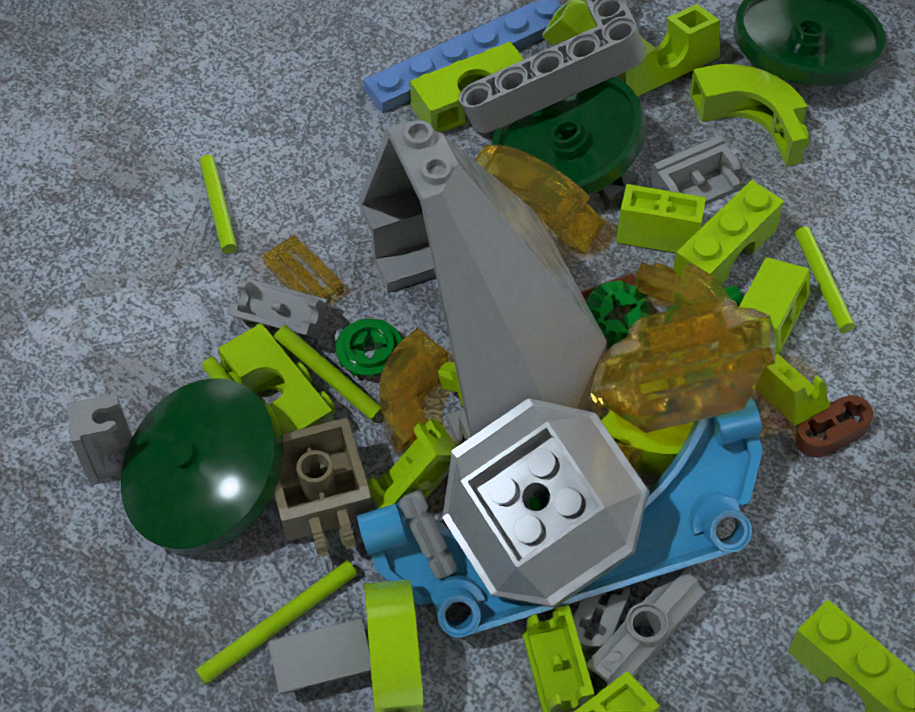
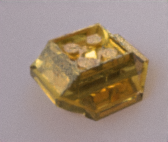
M721 296L639 318L629 328V336L615 343L599 360L591 395L596 409L606 407L645 433L743 410L765 367L775 364V330L771 317L753 308L737 307L736 301Z

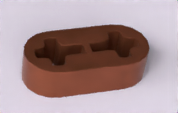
M848 395L831 402L829 408L798 424L795 433V444L803 454L809 457L818 458L825 456L865 435L873 419V409L870 403L859 396ZM845 412L849 416L858 415L860 417L858 423L853 418L841 421ZM809 430L814 434L827 430L822 441L817 436L812 438L807 436Z

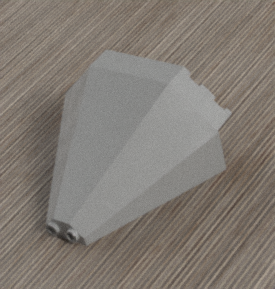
M415 120L387 127L358 200V205L370 229L374 263L388 293L437 277L464 409L447 414V425L457 447L528 398L585 410L589 396L604 368L607 341L540 215L448 137L433 131L432 126L428 122Z

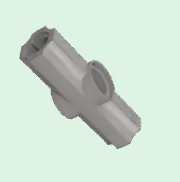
M686 570L672 571L642 603L636 604L629 610L625 622L586 663L590 680L595 687L602 691L626 671L634 677L649 659H653L660 654L665 641L705 597L706 592L701 588L695 577ZM638 626H648L653 629L656 635L642 637L634 629Z

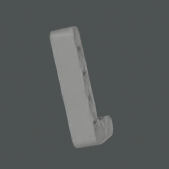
M585 0L596 27L466 86L459 96V101L474 130L479 133L494 131L641 64L645 59L646 50L636 22L625 0Z

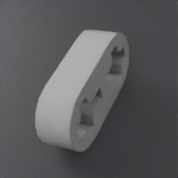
M630 585L615 589V594L610 596L607 606L600 604L601 594L580 601L573 620L583 654L595 655L616 632L628 602ZM595 616L601 619L599 634H596L592 640L584 637L585 629L583 628H589Z

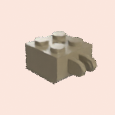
M348 417L282 434L284 448L283 464L274 491V497L286 542L312 535L318 557L328 555L327 550L329 546L326 535L323 532L340 528L339 535L345 549L356 547L351 524L358 523L357 515L373 510L368 483Z

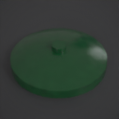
M743 0L737 10L733 28L737 46L751 62L777 77L807 85H841L864 78L878 66L886 44L885 31L879 19L867 7L856 0Z
M612 77L496 129L492 139V157L502 180L517 194L540 202L576 200L610 185L632 165L639 155L645 140L646 119L635 92L625 82Z
M221 378L204 379L189 383L173 391L155 405L135 431L128 445L121 472L123 506L128 519L138 533L150 542L171 552L198 554L222 547L246 531L266 508L281 474L284 454L283 437L274 411L263 398L248 387L238 382Z

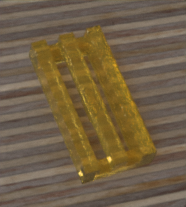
M292 235L262 255L263 264L287 289L311 295L276 259L277 257L308 287L313 296L328 299L329 303L333 294L340 296L344 293L343 283L295 235ZM292 249L327 286L322 288L308 274V271L287 251Z

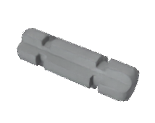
M414 491L400 499V507L406 519L410 518L411 520L409 526L424 557H429L430 559L428 565L434 577L439 580L452 575L457 571L456 562L451 552H446L445 550L447 544L432 512H427L429 507L422 492Z

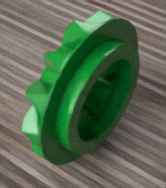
M619 280L605 282L591 292L586 303L607 341V346H628L646 333L651 315L647 306L648 299L644 298L638 291V286H632ZM613 302L618 307H631L628 314L623 317L625 324H621L618 319L604 321L603 318L608 316V313L613 310Z
M362 319L355 321L344 328L337 338L336 354L341 368L345 367L348 369L353 377L358 374L366 375L371 380L374 375L380 373L388 376L390 369L394 365L400 364L403 351L402 338L395 327L383 320ZM368 339H371L375 348L372 359H368L364 352Z

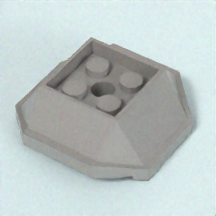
M528 398L452 450L442 518L492 596L556 608L635 554L644 509H646L650 491L596 413ZM541 489L549 490L550 501L543 510L532 511L530 508L532 495Z

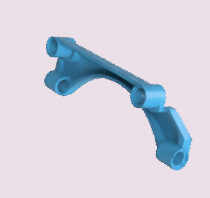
M750 395L704 408L698 413L685 443L672 464L649 489L650 493L646 509H644L635 554L558 607L723 555L738 552L746 547L752 536V525L749 519L740 512L739 506L750 503L763 452L758 435L762 433V422L757 406ZM400 502L357 515L362 539L368 555L371 554L375 570L388 581L410 579L414 602L419 606L433 602L438 622L442 630L449 636L456 638L466 637L554 609L552 607L492 596L449 527L436 521L447 544L445 550L446 552H451L457 566V571L452 575L437 580L428 565L430 559L429 557H424L409 526L411 520L410 518L406 519L400 507ZM726 517H733L735 520L734 531L726 538H718L716 533L718 523ZM461 601L470 606L469 614L461 621H453L445 616L446 609L454 602Z

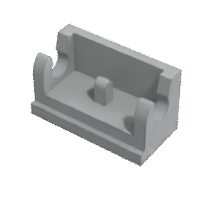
M720 135L654 163L650 188L706 197L705 204H708L739 190L740 182L733 172L741 169L737 158L726 146L725 140Z
M249 279V282L240 280L237 283V288L241 290V297L238 303H230L228 315L256 324L262 323L263 326L278 330L283 325H287L297 335L318 340L328 299Z
M117 393L67 403L71 442L90 485L98 484L99 479L121 475L123 461L112 463L110 459L115 453H125L133 435Z
M362 618L268 641L279 695L371 672L370 653Z

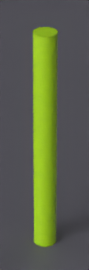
M346 560L196 668L195 672L202 683L207 685L356 577L357 572L355 568Z

